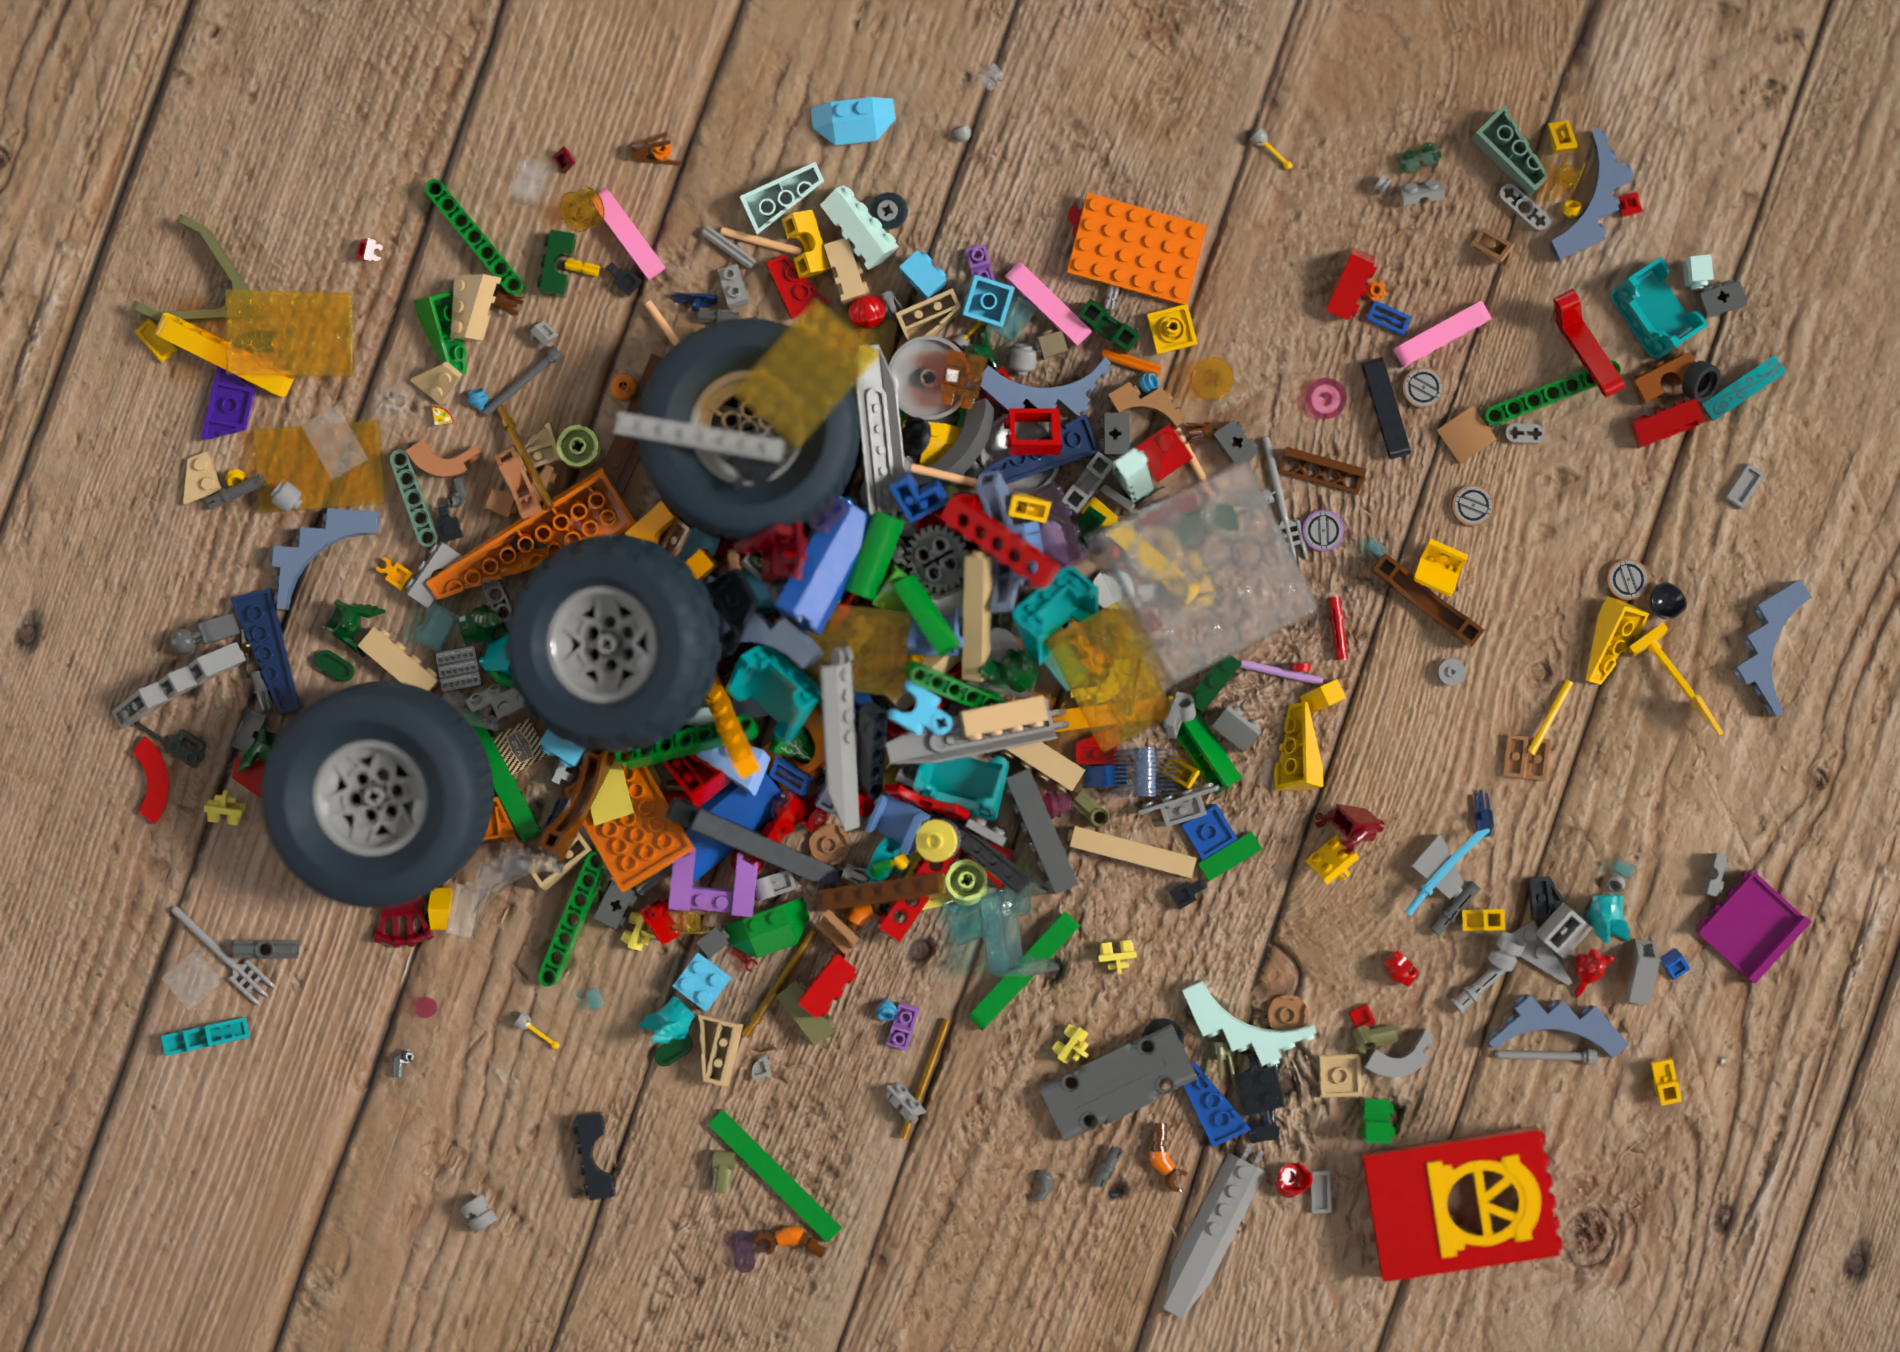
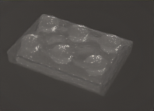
M339 405L301 425L331 480H335L369 460Z

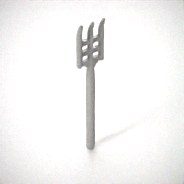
M1264 436L1262 444L1273 489L1276 491L1275 497L1278 510L1282 519L1279 526H1273V531L1282 564L1285 565L1283 548H1290L1294 562H1296L1294 546L1301 545L1305 559H1308L1307 548L1300 520L1293 522L1288 519L1287 507L1270 438ZM1296 526L1297 531L1291 532L1290 527ZM1285 529L1286 534L1280 535L1279 530ZM1298 535L1299 540L1293 541L1292 537ZM1287 538L1288 543L1282 544L1281 539Z
M177 906L171 909V912L233 969V976L229 977V981L249 1000L260 1005L257 999L250 993L253 988L265 997L268 996L257 984L261 979L272 988H276L248 959L244 961V964H237L231 956ZM247 967L251 969L248 974L244 972ZM254 973L258 975L255 980L251 978ZM239 975L243 977L240 982L236 980ZM247 981L250 985L245 989L243 985Z

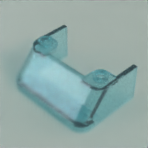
M1030 882L1019 895L1008 888L986 894L980 899V920L986 965L990 974L998 977L1034 976L1059 969L1058 964L1047 959L1038 960L1032 955L1023 956L1017 918L1026 915L1030 911V897L1048 893V888L1035 882Z

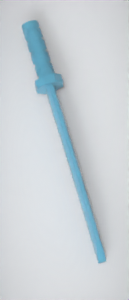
M1490 829L1477 831L1425 885L1422 884L1420 893H1418L1404 912L1411 917L1427 895L1433 893V888L1475 844L1490 832Z

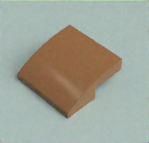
M1474 405L1437 429L1460 464L1497 440Z
M677 517L675 522L664 531L659 544L664 546L670 553L678 555L692 531V526L681 517Z
M1508 735L1503 776L1547 781L1552 740L1543 739L1533 756L1527 753L1534 739L1533 737Z
M830 910L823 915L822 920L814 929L843 959L847 957L859 940Z

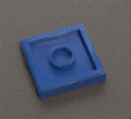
M1217 804L1206 809V815L1181 824L1182 829L1202 861L1238 840Z

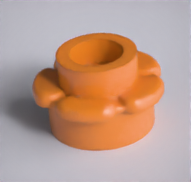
M668 144L651 148V153L656 160L664 161L671 155V146Z
M1375 280L1369 282L1366 295L1373 301L1382 299L1386 294L1384 290L1385 285Z

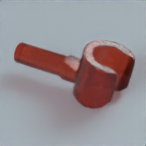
M735 949L731 951L733 955L745 964V968L748 971L753 972L751 968H748V963L752 961L758 965L755 959L747 958Z

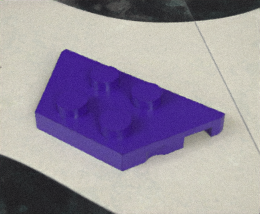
M217 366L202 430L201 440L204 441L246 431L256 389L241 377Z

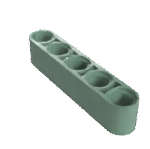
M395 450L390 455V463L417 540L422 546L432 548L435 543L438 544L439 536L413 462L406 452ZM399 455H404L406 459L402 465L396 464V458ZM410 474L412 482L409 485H404L403 477ZM418 494V503L412 505L409 500L411 495ZM424 513L426 521L423 524H418L416 521L417 516ZM432 533L433 541L425 544L423 541L424 535Z

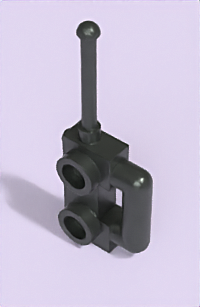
M140 721L135 722L136 727L138 726L163 742L165 752L168 754L169 752L172 753L174 758H180L192 768L197 769L206 755L203 753L206 743L185 729L179 730L177 735L172 734L168 740L142 725ZM184 739L195 745L196 748L192 751L182 745Z

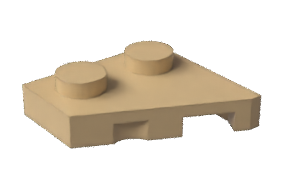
M446 361L421 374L415 375L410 381L439 405H443L461 378L462 373Z
M550 422L546 423L544 428L536 436L533 435L528 440V443L524 445L536 469L545 467L546 464L552 465L562 461L557 452V444ZM516 451L517 454H518V456H519V458H520V460H521V462H522V464H523V466H524V468H525V470H526V472H528L527 469H526V467H525V465H524V463H523V461H522V459H521V457H520V455H519V453H518V451Z
M206 451L188 458L183 498L184 504L188 505L221 492L222 486L209 452Z

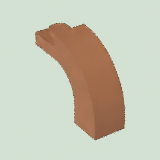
M424 439L406 450L409 457L419 468L439 478H456L469 473L470 470L466 464L472 465L481 459L480 455L483 454L480 447L475 445L455 458H439L433 453Z
M514 447L495 455L498 467L512 492L522 519L533 517L541 512L542 509L538 496Z

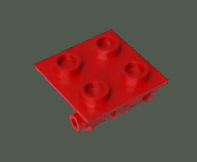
M658 899L639 911L644 922L650 926L655 938L662 946L682 934L669 915V912L673 910L669 909V899H665L663 902H660Z

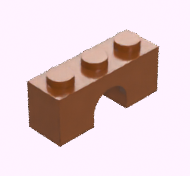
M1681 351L1673 355V360L1666 364L1665 361H1662L1653 366V371L1647 373L1644 370L1635 375L1636 380L1632 381L1631 384L1642 405L1665 393L1661 387L1663 375H1671L1677 380L1679 385L1682 384L1685 373L1695 363L1691 352L1684 354Z

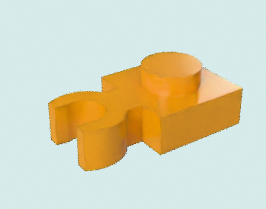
M383 557L382 560L386 562V567L382 569L377 566L376 570L382 574H388L385 580L404 592L406 584L415 574L398 562L393 566L391 560Z

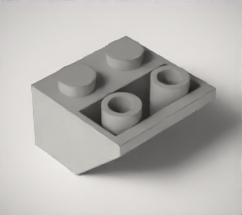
M1227 706L1210 727L1241 752H1245L1261 734L1259 730L1260 725L1252 719L1247 721L1242 717L1244 713L1236 706Z
M1563 902L1535 934L1556 953L1566 959L1593 928Z

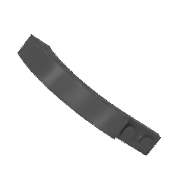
M987 399L967 403L966 419L958 439L950 450L938 461L930 465L929 468L963 475L972 466L985 447L993 425L994 407ZM911 473L919 488L938 479ZM939 479L943 488L953 483L951 481Z

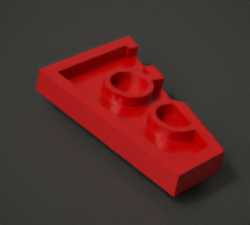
M790 792L785 797L788 801L784 807L779 806L776 813L778 816L776 819L769 822L761 833L779 843L813 809L808 801Z

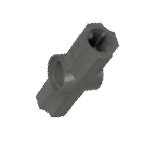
M234 940L233 954L234 958L298 959L299 940ZM265 943L271 947V952L268 955L262 952V946Z

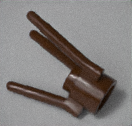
M667 132L631 143L633 160L639 159L640 163L651 162L682 165L681 161L667 159L658 161L655 158L646 157L650 155V148L671 144L670 140L648 144L667 136Z

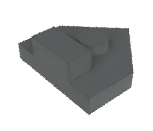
M899 536L891 558L896 564L901 563V568L904 571H908L911 567L906 565L911 563V561L906 559L905 556L910 553L906 550L909 546Z

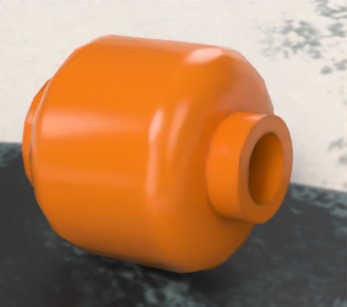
M625 373L614 377L610 386L614 397L623 402L634 399L639 389L634 377Z

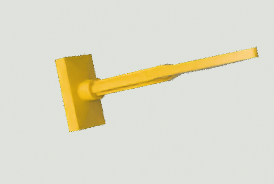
M1661 623L1629 646L1630 649L1628 651L1633 657L1645 649H1648L1652 655L1654 654L1682 692L1692 700V708L1719 736L1723 734L1700 695L1697 694L1695 696L1692 688L1661 650L1662 647L1657 641L1668 631L1664 623Z

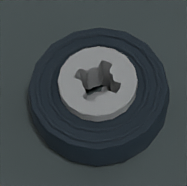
M885 192L874 199L870 212L873 218L881 222L883 229L892 230L905 222L908 215V207L902 196L897 193Z

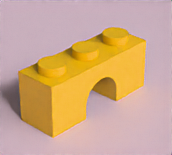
M813 210L794 212L782 218L787 239L796 238L804 247V253L794 258L799 278L820 275L829 270V260L825 253L823 240L820 236Z

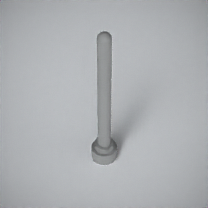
M1588 1048L1583 1050V1052L1505 1050L1495 1052V1057L1498 1059L1583 1061L1587 1065H1597L1596 1048Z

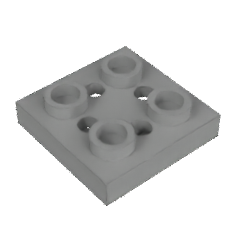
M970 817L966 827L978 833L987 843L989 840H992L1001 846L1004 845L1008 837L1005 835L1004 829L997 825H994V827L987 825L986 819Z

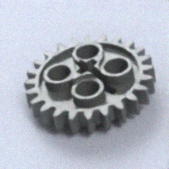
M931 524L928 526V529L926 527L920 529L921 533H915L916 539L909 540L913 546L906 548L911 554L905 556L906 559L911 560V563L906 565L913 568L910 575L916 574L918 580L922 581L923 587L929 585V591L934 590L936 587L937 593L943 589L945 592H948L950 588L955 589L958 587V584L964 583L965 556L972 549L965 548L969 542L961 541L963 537L956 535L957 529L950 532V528L947 526L942 528V524H938L936 527ZM940 539L945 542V549L940 546ZM923 549L928 552V558L924 557ZM954 549L952 554L942 558L940 561L928 567L924 566L925 563L939 555ZM950 558L955 560L956 567L950 564ZM933 568L938 570V577L933 574Z

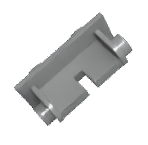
M900 1082L886 1087L888 1089L886 1092L887 1100L896 1109H899L901 1105L903 1106L900 1113L907 1122L914 1124L918 1120L917 1115L927 1112Z

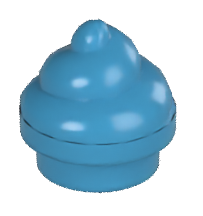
M1145 373L1140 377L1137 388L1146 394H1150L1158 389V378L1153 373Z
M483 388L469 391L468 403L479 411L483 410L488 401V393H485Z
M884 999L876 1007V1014L882 1021L893 1020L897 1013L896 1006L889 999Z

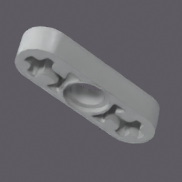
M1505 184L1500 189L1499 199L1534 231L1541 232L1548 227L1550 223L1549 216L1515 185ZM1511 189L1513 191L1512 196L1515 199L1520 196L1521 199L1513 206L1511 203L1515 200L1511 197L1505 198L1504 195L1506 193L1504 190L1509 191ZM1521 202L1529 204L1530 210L1528 213H1521L1518 206ZM1533 210L1536 211V213L1534 214L1536 218L1539 219L1540 217H1542L1544 219V226L1541 224L1539 226H1536V219L1533 216L1530 218V220L1527 218L1531 215Z

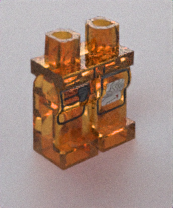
M948 349L940 389L942 392L941 403L953 405L954 395L963 396L961 408L971 410L975 399H978L988 358L969 354L965 374H962L967 353Z

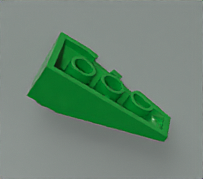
M453 290L414 300L418 319L440 363L447 361L461 372L462 375L466 374V348L463 346V340L450 338Z

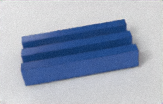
M1373 301L1365 320L1400 336H1404L1412 316L1378 301ZM1378 307L1406 321L1403 323L1374 309ZM1372 314L1376 315L1382 319H1385L1403 328L1402 330L1398 329L1371 316Z
M780 756L775 758L768 775L801 796L806 795V789L810 786L809 782L813 779V776ZM777 770V771L781 772L782 774H784V775H785L786 777H788L789 779H792V780L796 781L797 783L801 784L802 787L796 785L795 783L791 782L790 780L786 779L785 777L781 776L780 774L776 773L775 771Z

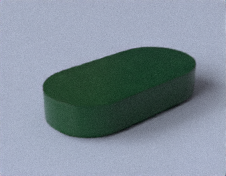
M323 650L317 654L315 659L317 667L341 682H348L354 677L355 668L347 660L329 650Z
M688 1035L680 1040L673 1038L669 1043L660 1046L654 1054L656 1063L666 1067L690 1053L693 1048L692 1038Z

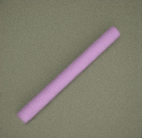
M1241 660L1240 668L1321 686L1323 683V677Z

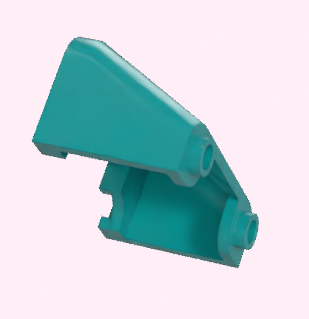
M1659 257L1623 281L1610 292L1612 303L1645 351L1653 359L1661 358L1708 326L1703 315L1697 311L1687 314L1665 282L1670 273L1669 266L1662 257Z
M1064 567L1059 570L1049 587L1037 589L1013 611L1015 626L1028 655L1039 666L1047 660L1050 654L1049 647L1044 641L1069 619L1073 618L1078 623L1086 624L1098 616L1099 588L1073 567Z
M760 644L740 656L725 689L735 700L744 701L752 698L778 722L774 728V734L784 744L794 738L822 699V689L778 649L765 644Z
M995 756L989 759V762L964 757L939 763L920 764L913 789L915 793L934 800L958 803L970 812L969 815L987 820H996L1009 763L1006 759Z

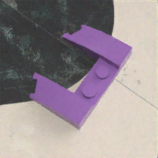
M694 847L695 850L691 851L689 855L673 862L669 909L685 911L699 909L729 912L736 916L753 917L757 861H755L754 865H751L742 859L744 853L738 852L734 890L692 886L696 847Z

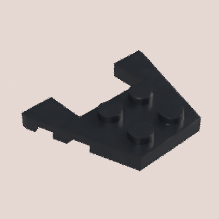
M737 568L716 577L715 580L709 583H704L711 596L709 600L713 598L730 627L719 640V642H722L721 649L726 657L734 655L760 602L741 569Z

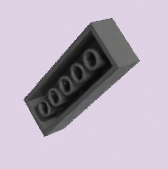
M1030 769L1006 778L1005 790L1008 796L1012 795L1015 800L1012 806L1016 815L1021 814L1023 822L1020 825L1024 834L1029 833L1032 841L1028 843L1033 854L1037 852L1040 858L1036 862L1041 873L1046 872L1048 879L1045 880L1049 892L1054 891L1055 895L1078 886L1079 883Z

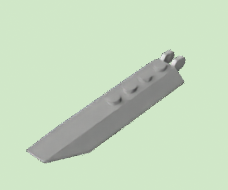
M858 346L856 393L869 515H873L876 510L897 517V512H902L903 510L889 488L892 479L905 473L897 385L880 346Z
M843 646L841 649L836 648L832 650V665L820 667L827 792L845 832L860 827L851 670L853 652L850 646Z
M1048 698L1044 699L1048 720L1043 721L1044 726L1031 728L1030 724L1023 725V730L1011 732L1010 728L1002 730L1003 734L990 736V732L984 733L982 738L971 741L969 737L963 738L959 716L951 717L952 727L943 735H936L927 729L923 730L921 736H917L909 731L886 743L890 764L939 763L1057 739L1054 730L1069 727V722L1053 723L1052 718L1066 715V709L1050 711ZM941 719L940 721H936L938 723V729L946 727L943 724V719Z
M1250 1144L1246 1145L1240 1158L1230 1152L1228 1153L1172 1264L1163 1309L1180 1318L1184 1317L1211 1283L1266 1173L1265 1170L1257 1167L1264 1151L1259 1150L1256 1153L1252 1164L1245 1161L1252 1150V1145Z

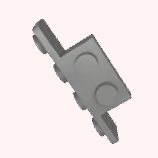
M499 683L493 684L488 689L475 693L465 700L471 712H475L490 704L497 719L525 706V700L520 692L515 690V688Z
M1213 782L1202 785L1201 790L1195 792L1193 788L1182 791V796L1176 798L1173 795L1161 798L1162 802L1154 804L1153 801L1141 805L1142 808L1138 810V814L1141 815L1161 809L1166 827L1204 816L1207 812L1201 795L1220 789L1219 784L1213 785Z

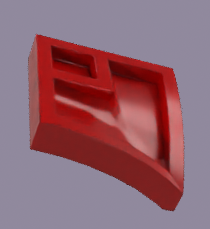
M1171 423L1136 446L1138 452L1142 451L1148 460L1146 465L1157 483L1194 458Z

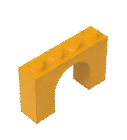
M660 501L625 534L659 544L664 531L679 516L665 501ZM699 549L686 561L691 567L694 576L701 581L719 566L707 549Z

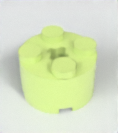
M572 425L563 430L557 441V452L567 465L576 469H584L590 467L599 459L601 451L600 441L591 429L582 425ZM578 442L584 445L580 452L574 449L577 447L576 443Z
M963 859L955 862L950 867L945 881L947 892L953 901L959 905L969 906L980 902L986 896L988 878L985 869L973 860ZM965 879H968L970 882L969 886L964 884Z

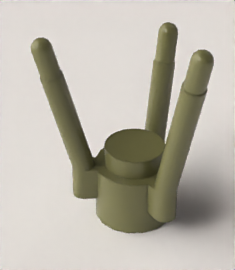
M1211 1043V1048H1208L1204 1073L1208 1076L1213 1055V1059L1218 1060V1078L1222 1080L1223 1060H1226L1227 1056L1234 1090H1238L1234 1076L1235 1071L1231 1057V1048H1228V1043Z

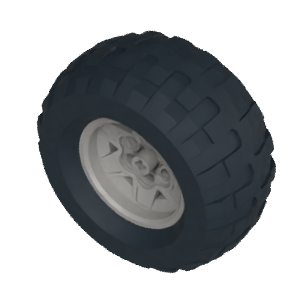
M597 535L573 541L561 547L555 554L547 556L532 572L530 579L523 583L515 597L514 609L509 613L506 623V629L509 630L508 643L505 644L506 660H510L513 673L510 675L515 690L521 693L525 700L524 705L529 712L538 720L543 721L547 729L563 740H569L579 747L594 751L623 752L651 746L674 735L688 720H691L702 707L705 695L713 687L717 672H715L717 661L720 660L722 642H719L718 627H720L717 611L713 610L709 600L711 596L700 579L694 576L691 567L678 555L670 553L664 546L656 542L630 535ZM619 606L628 609L633 614L624 618ZM595 610V618H589L588 616ZM611 617H614L616 620L614 627L610 625ZM629 627H631L634 631L632 637L628 635ZM594 628H597L599 631L597 638L593 635ZM644 635H646L647 642L646 651L638 644V641ZM630 648H632L634 651V657L632 659L628 655V651ZM595 649H597L600 653L598 659L594 657ZM613 659L617 662V668L615 670L612 668L611 665ZM596 669V671H597V676H595V675L591 672V670ZM625 669L635 672L631 677L622 681Z

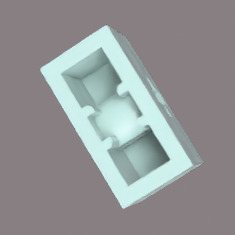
M1711 254L1690 256L1682 263L1685 287H1691V290H1700L1704 286H1708V283L1714 279Z

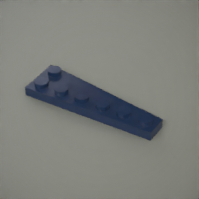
M1084 414L1060 427L1062 445L1059 455H1009L981 470L980 473L1000 471L1005 484L1008 485L1096 455L1098 451L1100 452L1088 417ZM1050 434L1038 440H1050Z
M272 588L230 598L279 714L282 715L301 710L277 607L274 604Z

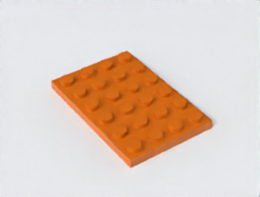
M1087 192L1066 274L1175 304L1185 305L1188 303L1207 225Z
M631 754L627 755L624 760H628ZM622 766L634 810L633 814L594 826L591 810H589L583 822L585 829L622 893L695 850L683 827L665 817L670 805L647 766L631 770L625 769ZM577 781L563 789L568 799H570Z

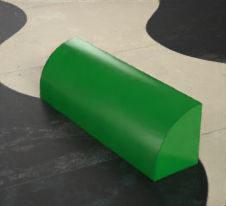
M874 511L845 590L869 599H876L905 521L890 514Z
M916 575L905 577L892 585L940 658L961 645V642Z
M1195 708V718L1188 722L1182 721L1176 738L1200 771L1206 783L1213 782V785L1219 784L1220 789L1213 792L1216 796L1240 780L1242 776Z

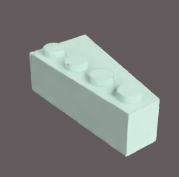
M816 162L740 196L757 235L824 182Z
M844 185L836 188L820 204L834 225L841 226L843 237L853 242L855 245L853 250L857 256L862 255L866 260L864 265L868 270L882 264L899 247L895 243V238L891 234L886 233L882 228L881 222L868 213V208L863 203L858 202L850 188Z
M1136 448L1115 461L1111 469L1134 504L1154 492L1146 465L1148 460L1142 451L1138 452Z

